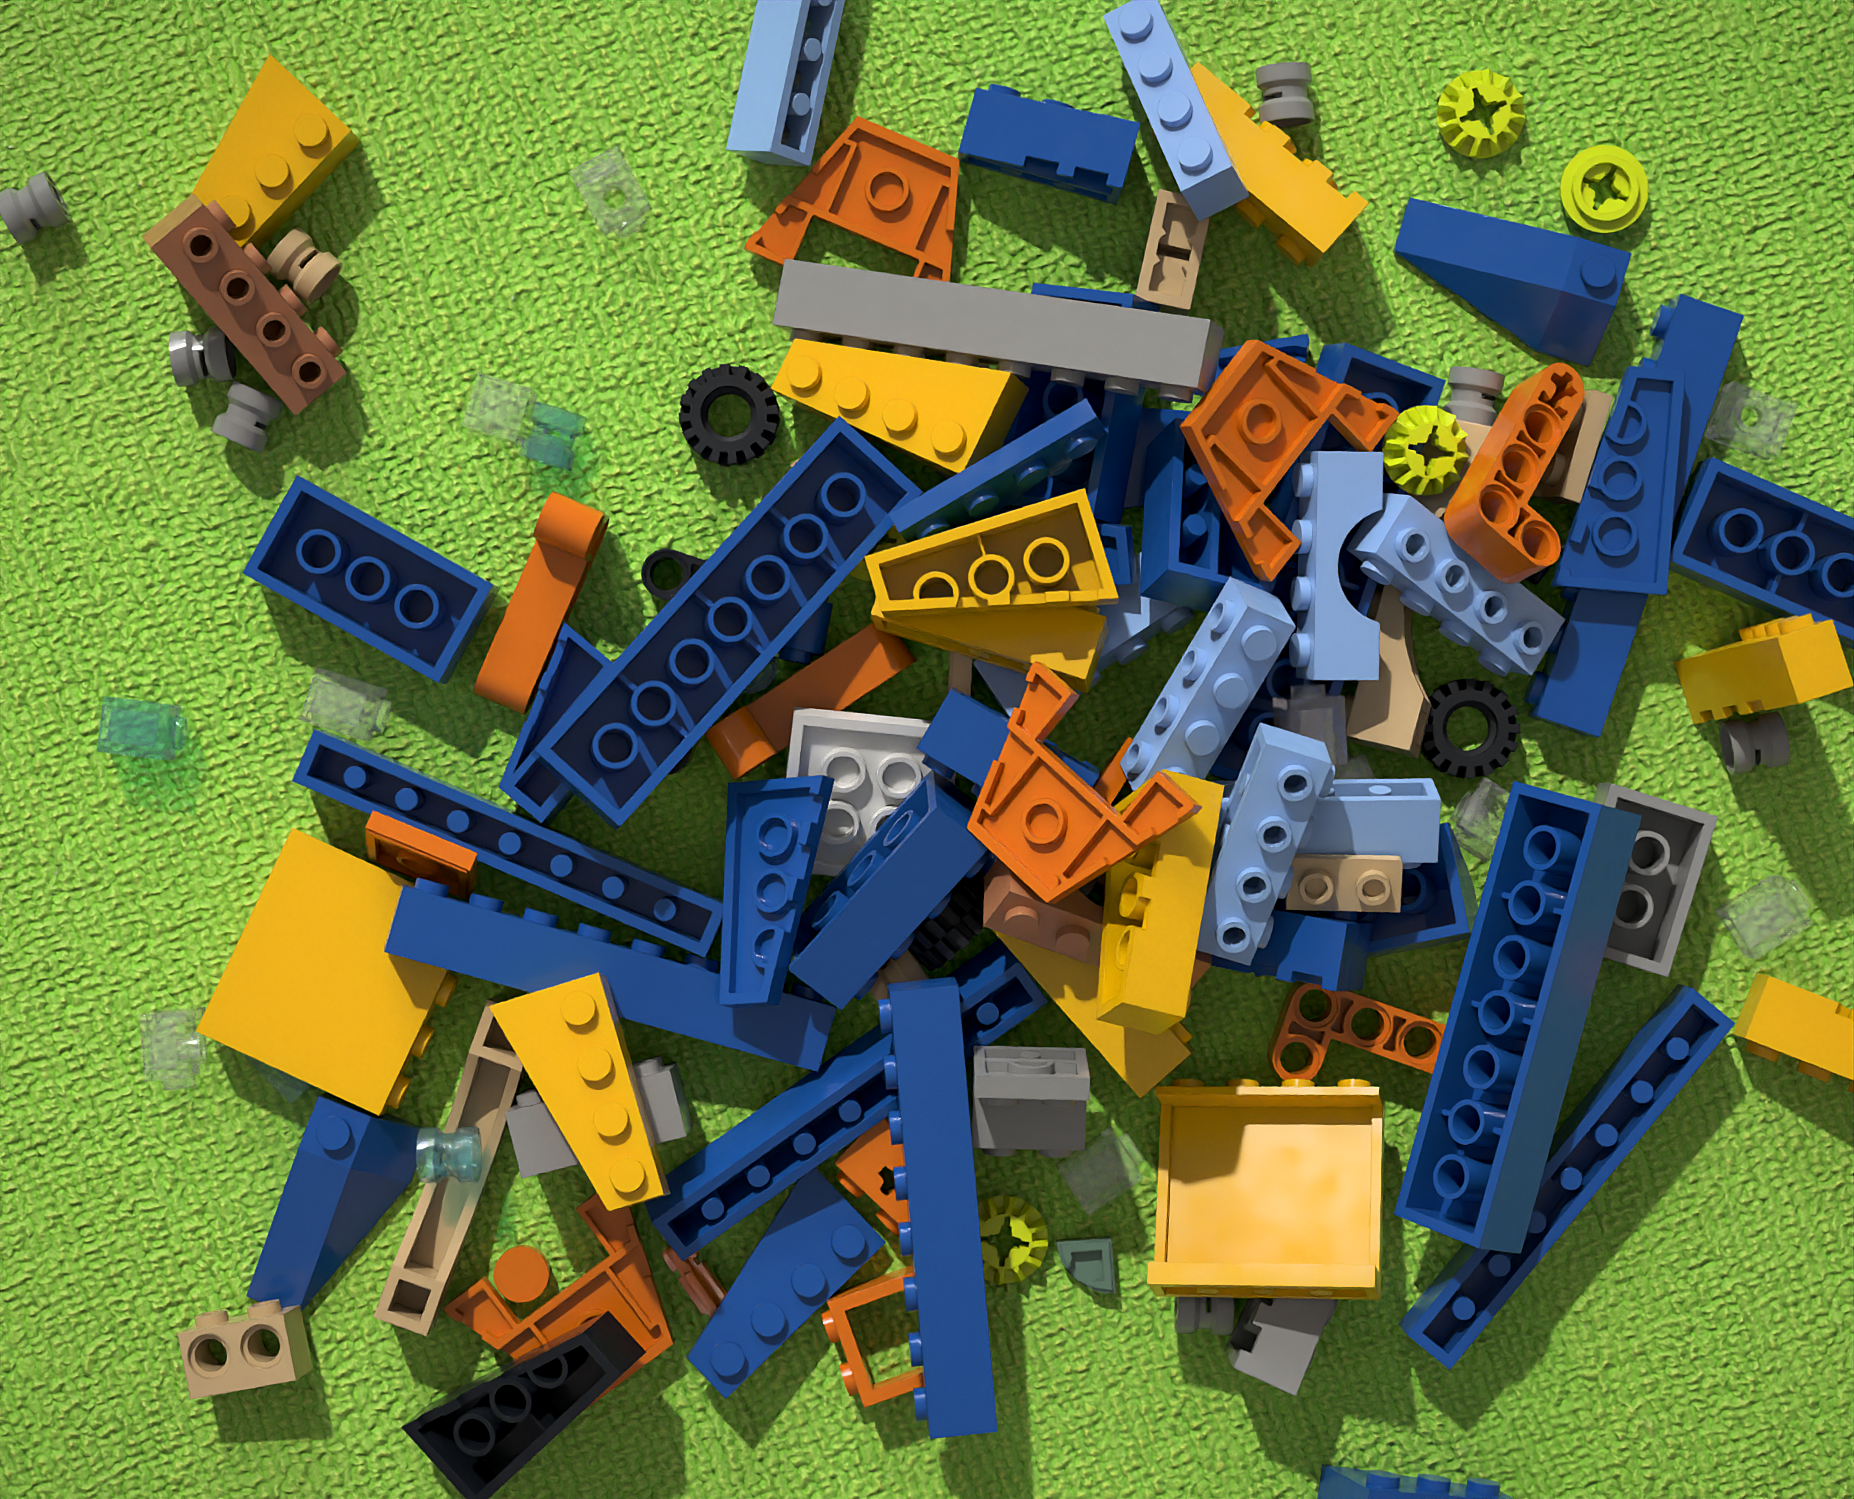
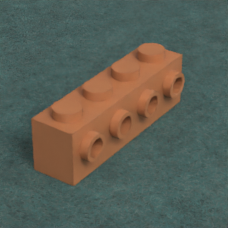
M193 193L141 237L296 416L347 373L335 359L343 350L322 326L315 332H312L300 317L308 309L287 284L277 291L264 275L273 268L251 242L243 249L239 247L228 234L236 227V224L220 205L213 200L205 206Z

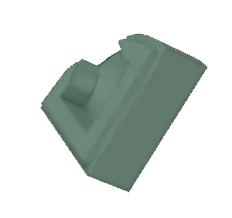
M1111 1236L1056 1240L1057 1250L1063 1265L1077 1281L1094 1291L1116 1293Z

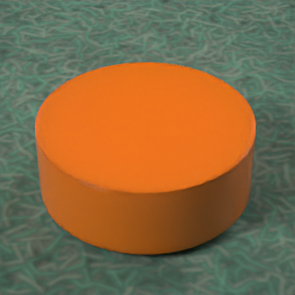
M517 1245L511 1247L496 1262L493 1274L494 1282L498 1291L508 1300L519 1303L532 1301L542 1294L549 1283L551 1276L549 1261L539 1249L533 1246Z

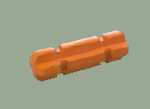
M669 1245L662 1252V1258L672 1272L678 1270L681 1275L678 1281L701 1314L708 1313L711 1317L723 1297L726 1296V1290L705 1260L701 1263L696 1258L699 1255L698 1251L682 1261Z

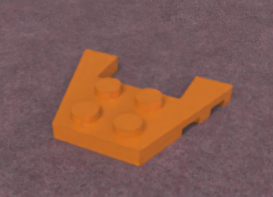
M857 116L815 163L809 174L777 206L770 218L747 240L744 250L783 267L785 259H796L810 224L816 218L917 261L918 265L913 277L950 282L960 159Z
M1247 340L1179 427L1254 575L1260 581L1272 582L1302 542L1264 505V500L1326 420L1358 452H1371L1400 414L1395 408L1385 403H1376L1361 395V391L1345 383L1339 384L1317 373V369L1260 340Z
M1035 661L1025 679L1029 683L1019 708L1014 707L1007 724V728L1010 731L999 759L992 762L966 828L1046 903L1055 904L1196 815L1202 806L1166 773L1157 771L1121 815L1043 743L1045 738L1079 698V695L1044 663Z
M597 1192L581 1203L576 1210L605 1247L609 1256L520 1321L485 1275L443 1307V1310L457 1322L461 1321L482 1336L481 1339L497 1350H503L514 1359L609 1310L646 1353L588 1407L675 1342L631 1206L617 1211H608Z

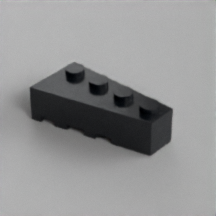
M608 1310L429 1403L401 1428L465 1499H489L641 1358L646 1351Z

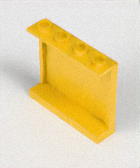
M292 828L196 1032L381 1116L386 1114L389 1106L395 1109L400 1107L412 1079L404 1076L413 1055L420 1059L424 1056L435 1032V1028L428 1025L436 1005L446 1008L456 989L459 978L452 975L451 970L384 952V945L402 884L414 887V883Z
M1176 1079L1171 1082V1086H1156L1155 1095L1161 1103L1155 1255L1154 1262H1148L1147 1285L1156 1297L1381 1300L1385 1101L1379 1087H1371L1370 1082L1361 1079L1340 1080L1337 1082V1087H1315L1313 1081L1305 1079L1282 1081V1087H1260L1259 1082L1250 1079L1228 1080L1226 1086H1205V1083L1200 1080Z

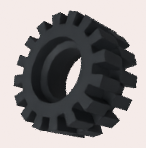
M719 364L720 367L711 369L709 367L701 371L702 375L697 379L693 378L687 385L689 388L685 395L682 394L680 400L679 423L688 444L704 460L724 467H730V465L743 466L749 464L748 462L755 458H760L765 454L764 451L769 445L772 446L780 424L779 406L773 390L770 389L771 386L766 383L761 375L750 371L748 367L742 365L736 367L730 366V364ZM723 395H737L743 398L751 409L749 426L744 432L734 437L721 436L714 432L709 425V408L717 398Z
M1476 679L1454 680L1434 689V692L1428 697L1432 706L1430 707L1429 718L1421 744L1423 750L1421 753L1425 760H1429L1438 771L1457 778L1487 776L1494 773V770L1498 767H1503L1509 761L1507 759L1509 754L1515 752L1518 745L1515 742L1516 735L1520 733V724H1517L1515 717L1518 711L1515 705L1509 703L1507 700L1509 696L1503 690L1493 687V683ZM1461 707H1472L1479 710L1488 723V734L1485 741L1476 749L1469 751L1454 746L1449 740L1446 730L1449 717Z
M975 875L970 879L963 876L951 889L952 896L944 910L934 919L926 917L913 931L915 937L907 950L930 972L942 967L947 960L953 959L961 948L964 949L970 943L969 940L974 935H978L983 929L984 884Z

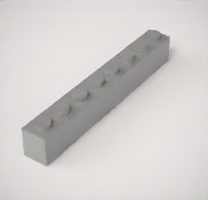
M785 259L772 323L790 333L789 341L792 343L795 338L823 343V339L840 341L841 346L874 351L875 347L893 349L892 354L926 359V354L945 357V362L974 367H978L979 362L998 365L997 370L1012 372L1020 379H1030L1032 370L1051 373L1050 381L1073 387H1084L1085 378L1105 381V390L1126 395H1138L1140 386L1159 389L1158 397L1161 399L1189 404L1192 403L1193 395L1204 396L1215 382L1224 329L1210 319Z

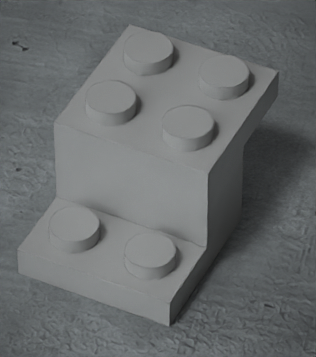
M973 1046L970 1113L973 1148H982L984 1154L991 1156H1010L1016 1153V1149L1039 1150L1038 1153L1042 1156L1053 1158L1068 1157L1072 1155V1150L1085 1151L1086 1101H1089L1090 1074L1085 1048Z

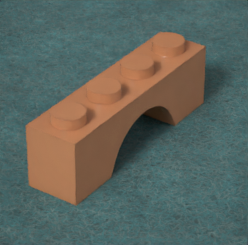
M998 858L984 876L983 926L1100 968L1104 908L1089 900L1079 890L1074 891L1055 904L1046 903ZM1196 950L1190 989L1195 986L1212 965L1211 954Z

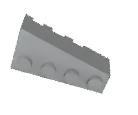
M1248 1298L1224 1349L1232 1366L1239 1371L1296 1396L1302 1379L1313 1359L1322 1330L1329 1323L1336 1309L1338 1299Z

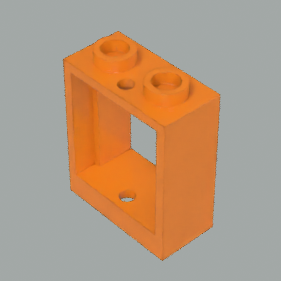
M912 1265L835 1292L827 1300L829 1310L821 1312L831 1344L841 1341L848 1362L839 1366L849 1396L859 1394L864 1408L913 1391V1388L923 1387L922 1367L873 1384L847 1312L849 1309L903 1291V1278L913 1277Z

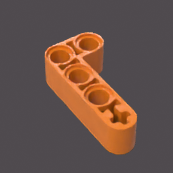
M1557 362L1549 365L1519 383L1512 390L1444 514V525L1451 539L1494 577L1504 583L1514 584L1547 568L1556 562L1561 552L1560 539L1556 530L1527 503L1584 399V384L1580 375L1574 368L1565 363Z
M555 491L551 492L534 529L533 537L536 539V542L481 667L474 686V694L525 715L537 694L543 674L549 666L559 641L558 637L564 622L567 624L601 545L610 520L607 514Z
M871 623L748 706L738 709L708 729L704 736L732 778L738 780L789 747L794 707L843 711L917 660L900 636L877 630L874 623Z
M1297 981L1286 994L1268 1045L1267 1058L1271 1068L1282 1079L1311 1080L1320 1070L1332 1038L1433 1074L1446 1024L1354 991L1335 992L1321 989V985ZM1309 990H1322L1327 1000L1326 1009L1323 1014L1313 1019L1304 1018L1299 1010V1001L1302 995ZM1373 1008L1378 1015V1027L1370 1036L1357 1037L1351 1027L1353 1016L1360 1009ZM1414 1027H1425L1430 1034V1045L1427 1050L1416 1056L1408 1055L1404 1047V1037L1407 1032ZM1302 1042L1308 1050L1307 1062L1302 1068L1295 1071L1284 1069L1280 1061L1282 1050L1289 1043Z

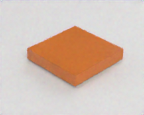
M372 811L365 826L367 858H369V861L414 880L419 877L450 886L448 894L465 901L470 899L471 893H473L477 884L478 853L377 811Z

